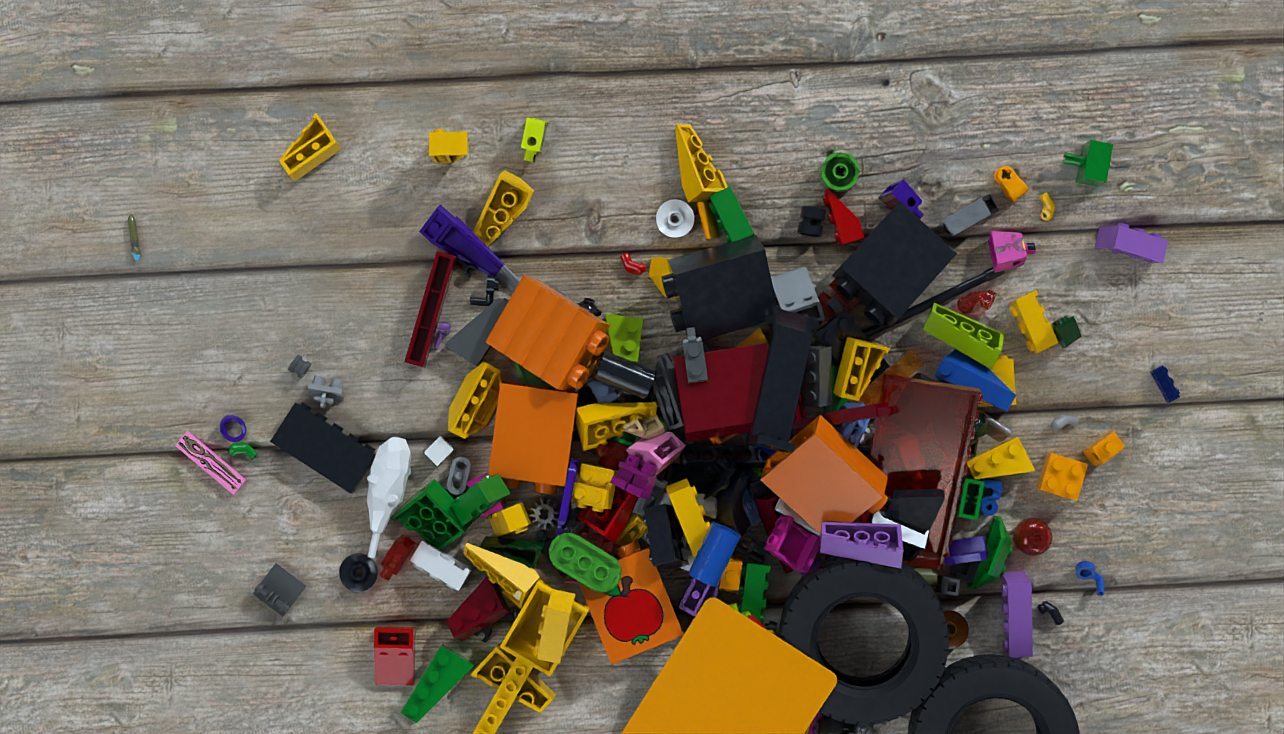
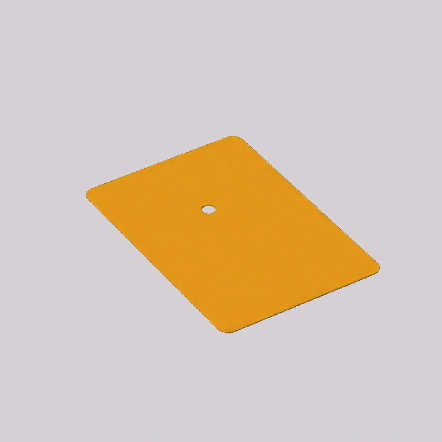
M711 597L702 605L621 734H804L836 686L837 677L835 673L718 598Z

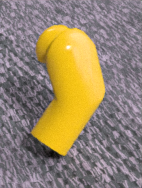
M1048 192L1039 196L1044 204L1040 216L1042 220L1049 221L1053 218L1056 205Z

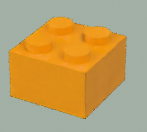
M1047 453L1036 489L1077 501L1088 464L1054 453Z

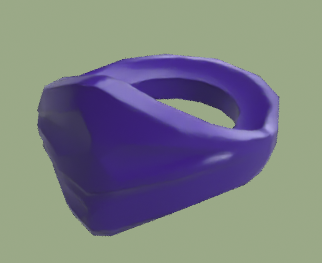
M227 415L222 418L220 432L224 438L231 442H237L244 438L247 428L240 417ZM234 421L241 425L242 433L240 436L232 437L228 434L226 426L228 422Z

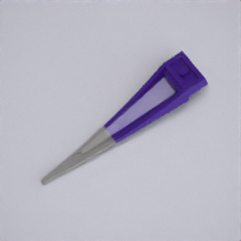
M442 205L436 208L419 231L433 245L460 258L487 275H495V279H499L501 284L513 292L515 291L520 280L458 216L454 217Z

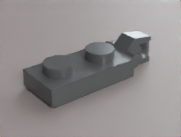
M694 327L687 328L688 339H683V350L688 384L708 381L701 337L696 338Z

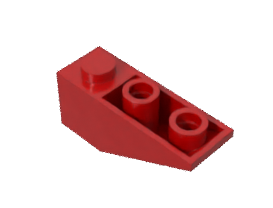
M826 189L824 191L825 195H822L824 205L828 206L830 210L828 218L830 224H834L836 230L833 232L836 243L839 242L840 246L863 240L864 235L859 219L829 189Z

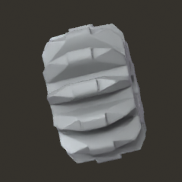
M541 498V505L535 500L533 503L537 508L529 507V510L535 513L529 514L528 517H535V520L531 522L532 525L537 521L539 522L537 529L540 530L542 524H544L545 530H548V523L552 527L556 526L552 520H559V517L554 515L559 514L560 510L554 511L553 509L558 506L557 503L550 506L551 498L548 499L547 504H545V499ZM544 508V511L546 509L549 510L548 519L540 517L541 509Z

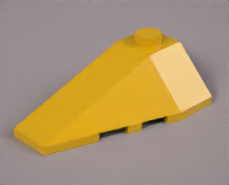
M676 124L675 134L681 183L687 201L701 202L710 200V195L727 188L724 176L720 169L716 170L711 163L713 160L711 155L707 156L702 149L703 143L690 124Z
M656 402L594 403L576 408V425L583 451L607 444L606 440L616 435L618 438L623 436L625 431L623 426L636 419L641 423L655 416L657 411Z

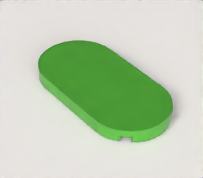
M574 533L561 534L551 542L549 557L552 564L558 570L595 592H608L618 585L621 579V567L619 562L610 554Z

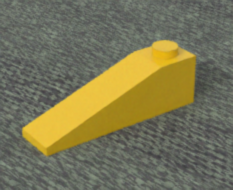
M504 170L497 178L473 233L489 247L527 208L534 190L524 180Z
M467 543L464 547L463 554L480 571L485 570L493 584L496 582L504 589L502 594L519 608H522L540 579L538 573L533 568H528L524 564Z

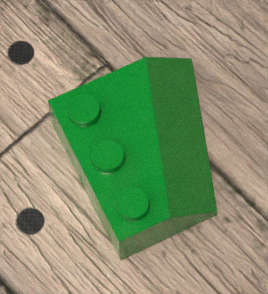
M435 479L411 496L390 517L394 521L398 520L405 524V528L409 531L414 530L419 533L422 539L439 550H442L464 534L472 524L469 523L465 526L460 524L451 509V506L456 501Z

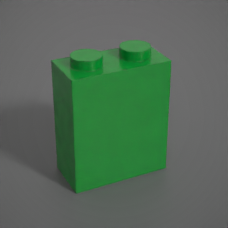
M961 478L955 516L978 520L985 482Z

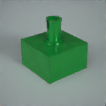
M1090 140L1082 146L1081 155L1065 152L1063 156L1065 159H1063L1062 163L1078 166L1076 183L1099 187L1107 182L1113 144Z

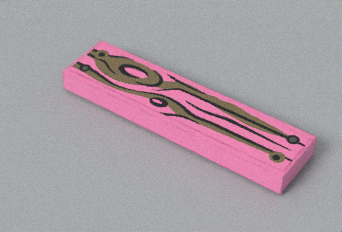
M187 431L175 445L233 495L247 481L246 478L191 432Z

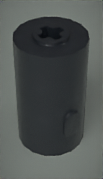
M603 351L596 362L592 380L645 399L652 386L655 369Z

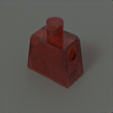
M611 440L608 446L600 443L595 451L596 454L601 456L598 464L603 468L619 471V463L626 461L629 455L626 450L630 446Z
M402 534L395 540L380 565L384 568L380 576L385 580H390L393 574L397 575L406 565L419 544Z

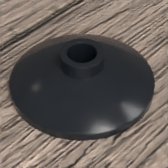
M355 553L346 557L341 563L339 577L347 589L354 592H362L371 588L376 582L378 568L375 561L367 557L368 555ZM358 568L363 571L361 576L356 574Z

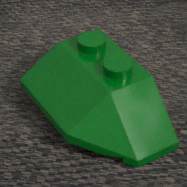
M999 516L993 517L985 538L988 559L980 561L973 581L968 583L967 587L974 590L999 579L1000 575L1003 576L1006 565L1004 563L1006 558L1011 556L1013 547H1011L1012 541L1006 527Z

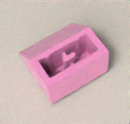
M665 432L650 439L640 438L626 451L629 454L640 457L639 463L643 465L644 461L656 465L653 476H656L678 458L686 445L672 432Z

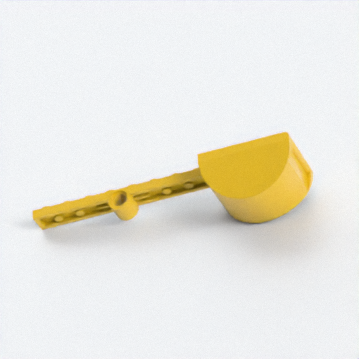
M541 579L537 581L500 646L501 649L512 654L516 659L472 734H495L533 667L551 677L558 663L537 659L538 651H535L537 639H541V634H538L540 622L544 623L545 620L544 617H541L544 605L548 606L552 589H555L544 583ZM575 600L572 606L563 654L589 611V607Z

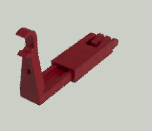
M801 394L799 395L792 429L805 428L817 418H804L806 413ZM885 402L824 413L825 416L822 417L831 425L898 414L900 408L898 406L888 407V403Z

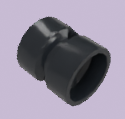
M802 206L800 214L802 221L799 222L797 233L811 237H822L823 226L821 222L825 220L826 210L812 206Z

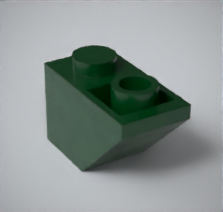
M1064 316L1052 323L1054 325L1052 328L1062 348L1069 346L1082 337L1073 316L1068 318Z

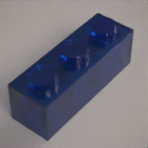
M1161 365L1150 371L1166 403H1170L1180 397V392L1175 388L1174 381L1169 377L1166 367Z

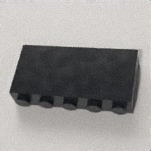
M301 402V404L294 403L270 442L342 489L353 494L373 464L376 449L367 443L365 446L359 443L360 438L352 433L349 435L342 432L344 428L340 425L328 423L326 421L328 418L319 412L314 414L310 411L311 407L304 402Z

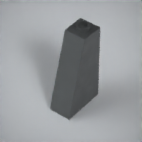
M498 298L449 339L445 346L475 366H479L492 347L486 343V340L509 300L504 298L502 301Z

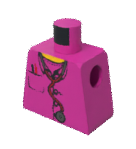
M991 231L988 238L994 272L1024 265L1028 254H1035L1036 252L1035 243H1024L1021 233Z

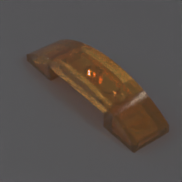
M912 349L909 350L867 386L859 401H854L856 403H864L865 406L878 404L880 400L924 363Z

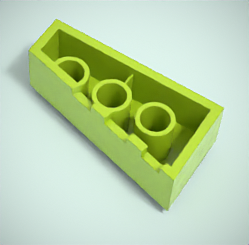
M933 303L924 321L923 330L992 370L1002 351L1004 333Z

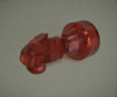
M991 290L985 292L978 291V293L976 291L971 292L958 300L957 307L962 313L967 314L971 313L976 303L980 302L982 308L989 310L997 293Z

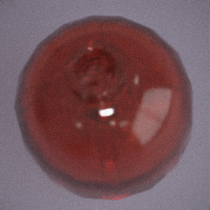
M1023 519L1013 531L1014 544L1025 555H1041L1052 544L1053 535L1051 529L1041 519Z

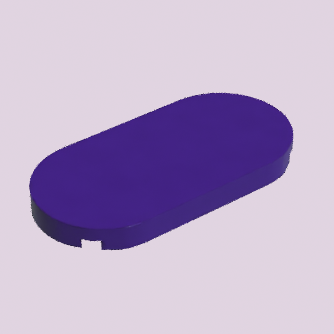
M571 459L557 525V535L564 534L567 525L573 485L576 480V470L579 462L575 459Z

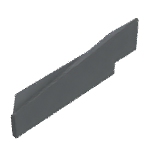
M668 353L658 355L652 385L667 431L674 429L675 436L684 445L700 441L686 442L675 369Z

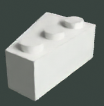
M425 540L420 542L410 560L414 563L413 567L420 571L426 570L432 578L438 581L442 580L447 583L448 587L458 591L463 588L473 570L469 565L439 550Z

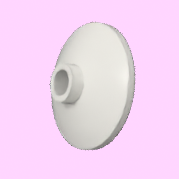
M677 199L669 200L658 209L656 223L664 235L672 238L682 237L692 229L694 213L686 202ZM673 216L679 218L677 223L672 222L671 218Z

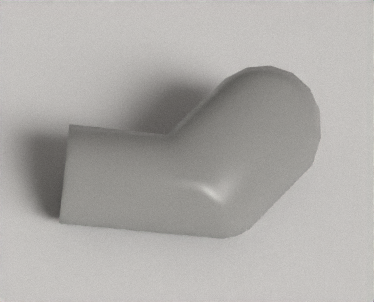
M1061 414L1052 421L1051 429L1053 432L1059 433L1067 424L1078 426L1079 417Z

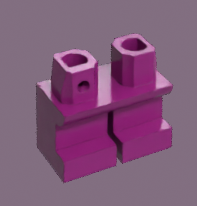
M629 454L625 462L619 463L620 469L617 475L612 477L610 483L639 498L649 499L657 477L653 476L656 465L644 461L642 468L639 469L637 467L641 458Z

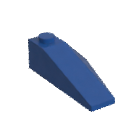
M954 349L943 358L934 375L946 384L1005 412H1008L1016 396L988 367L957 349Z

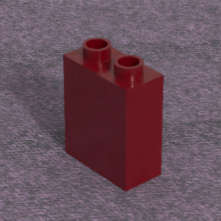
M767 343L705 352L704 357L708 381L688 384L685 357H674V369L686 442L750 432L768 354Z

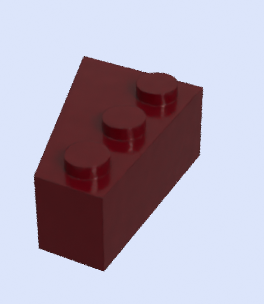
M488 576L484 578L446 621L453 637L463 642L511 613L497 583L493 584Z

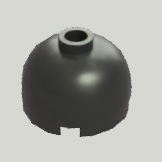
M824 715L818 723V734H857L855 724L841 722L830 718V716Z

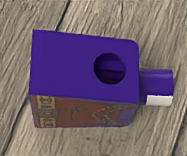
M904 179L890 184L878 197L891 210L901 202L919 219L924 215L918 209L922 200Z

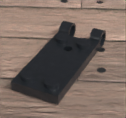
M833 297L826 304L835 316L823 326L813 316L810 317L812 333L823 346L831 347V356L840 366L847 337L869 341V339L845 311L842 304ZM843 333L844 339L839 340V334ZM884 358L880 362V367L875 370L870 378L869 384L890 367Z

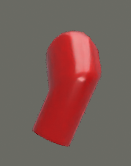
M629 253L620 256L628 273L641 275L646 271L645 264L632 262Z

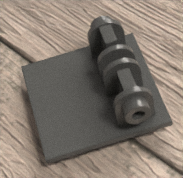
M275 563L262 582L256 586L253 595L284 617L306 588V585Z

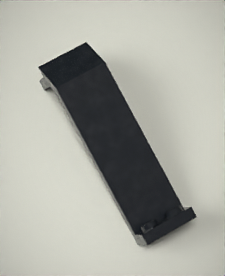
M774 307L773 314L766 316L764 322L766 325L773 326L748 444L773 449L782 453L794 452L795 444L789 443L813 333L810 317Z

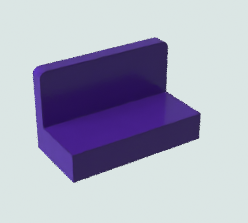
M984 536L947 542L950 556L944 558L945 565L988 559Z

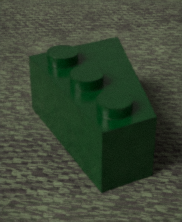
M486 536L480 548L524 564L528 568L535 569L546 542Z

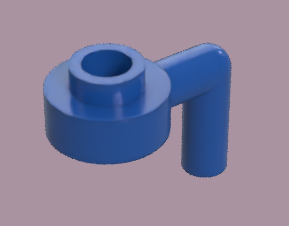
M1079 562L1075 567L1076 576L1083 580H1095L1097 595L1103 596L1105 594L1103 576L1095 572V565L1092 562Z

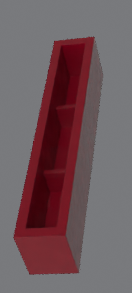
M436 251L404 362L422 368L426 367L457 261L456 256Z

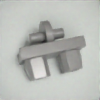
M314 376L312 383L308 384L309 395L315 396L314 401L321 402V408H325L327 403L334 404V399L341 401L344 399L343 382L340 379H332L330 387L324 386V377Z

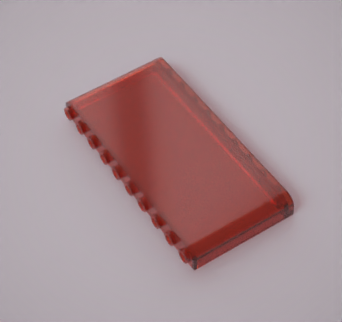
M885 374L879 403L887 402L888 407L898 406L900 412L898 414L876 417L868 459L888 477L884 493L886 496H891L893 490L942 489L945 491V500L928 532L925 549L912 562L902 559V562L911 566L943 570L944 558L949 557L947 547L952 544V535L950 533L951 529H955L956 525L954 515L955 511L958 512L960 500H958V496L963 491L964 483L962 482V477L967 474V465L965 463L966 458L969 459L971 455L969 444L970 440L973 441L975 437L973 426L974 422H978L979 411H977L978 404L982 403L983 393L980 392V388ZM868 510L859 516V523H866L868 516L871 514Z

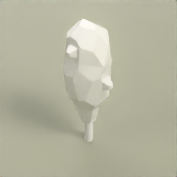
M392 437L379 446L370 469V475L367 477L369 481L367 504L369 508L370 529L373 532L367 556L370 558H375L380 534L384 532L392 513L403 502L407 479L412 474L410 469L411 453L406 439Z

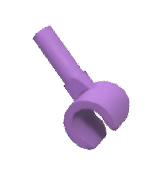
M441 323L439 325L438 337L434 344L435 348L439 347L443 333H450V323Z

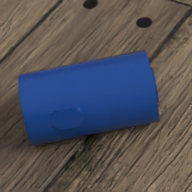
M712 522L688 573L705 584L717 587L741 535L724 525Z

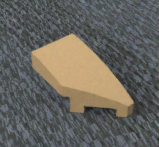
M657 415L641 423L636 419L623 426L625 432L645 439L665 433V429Z

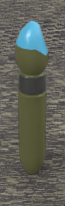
M130 214L128 226L132 246L131 252L134 259L138 261L141 251L139 249L136 221L134 216Z

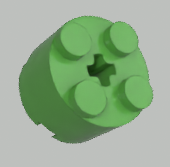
M833 153L825 159L820 168V181L832 193H844L850 190L857 182L860 171L859 164L850 154ZM837 170H843L842 177L835 174Z

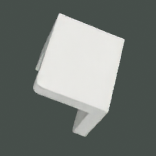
M440 436L424 453L437 466H440L455 449Z

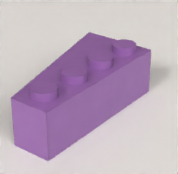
M821 522L820 552L901 568L903 558L901 524Z
M1024 571L1004 572L1003 576H1001L1002 613L1004 615L1002 629L1003 633H1005L1003 650L1007 652L1009 657L1013 658L1033 657L1031 581Z

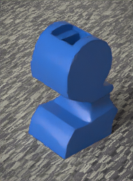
M980 479V481L985 482L984 488H990L991 490L989 495L982 497L980 512L992 516L998 510L996 500H1000L1001 493L1004 490L1002 482Z

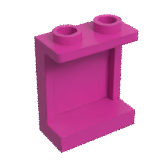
M780 515L771 535L767 539L764 549L794 571L807 573L820 548V536L811 535L796 524L792 516Z

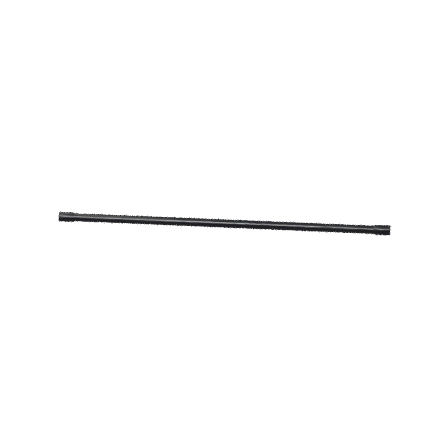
M993 267L965 282L908 308L890 327L883 323L881 326L873 325L862 330L867 338H870L930 309L933 303L939 305L982 283L991 281L1005 274V272H994Z

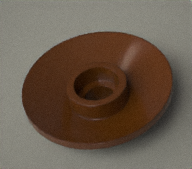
M946 610L943 611L947 626L949 625L952 628L948 633L949 649H954L966 641L969 627L966 619L960 613Z

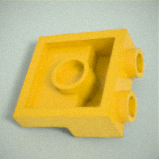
M581 463L579 480L574 482L571 502H575V506L580 508H587V505L592 506V510L597 512L611 509L616 485L610 483L613 476L617 475L618 471Z

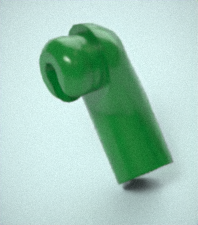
M246 442L233 443L228 450V453L233 457L244 453L253 460L258 455V452Z

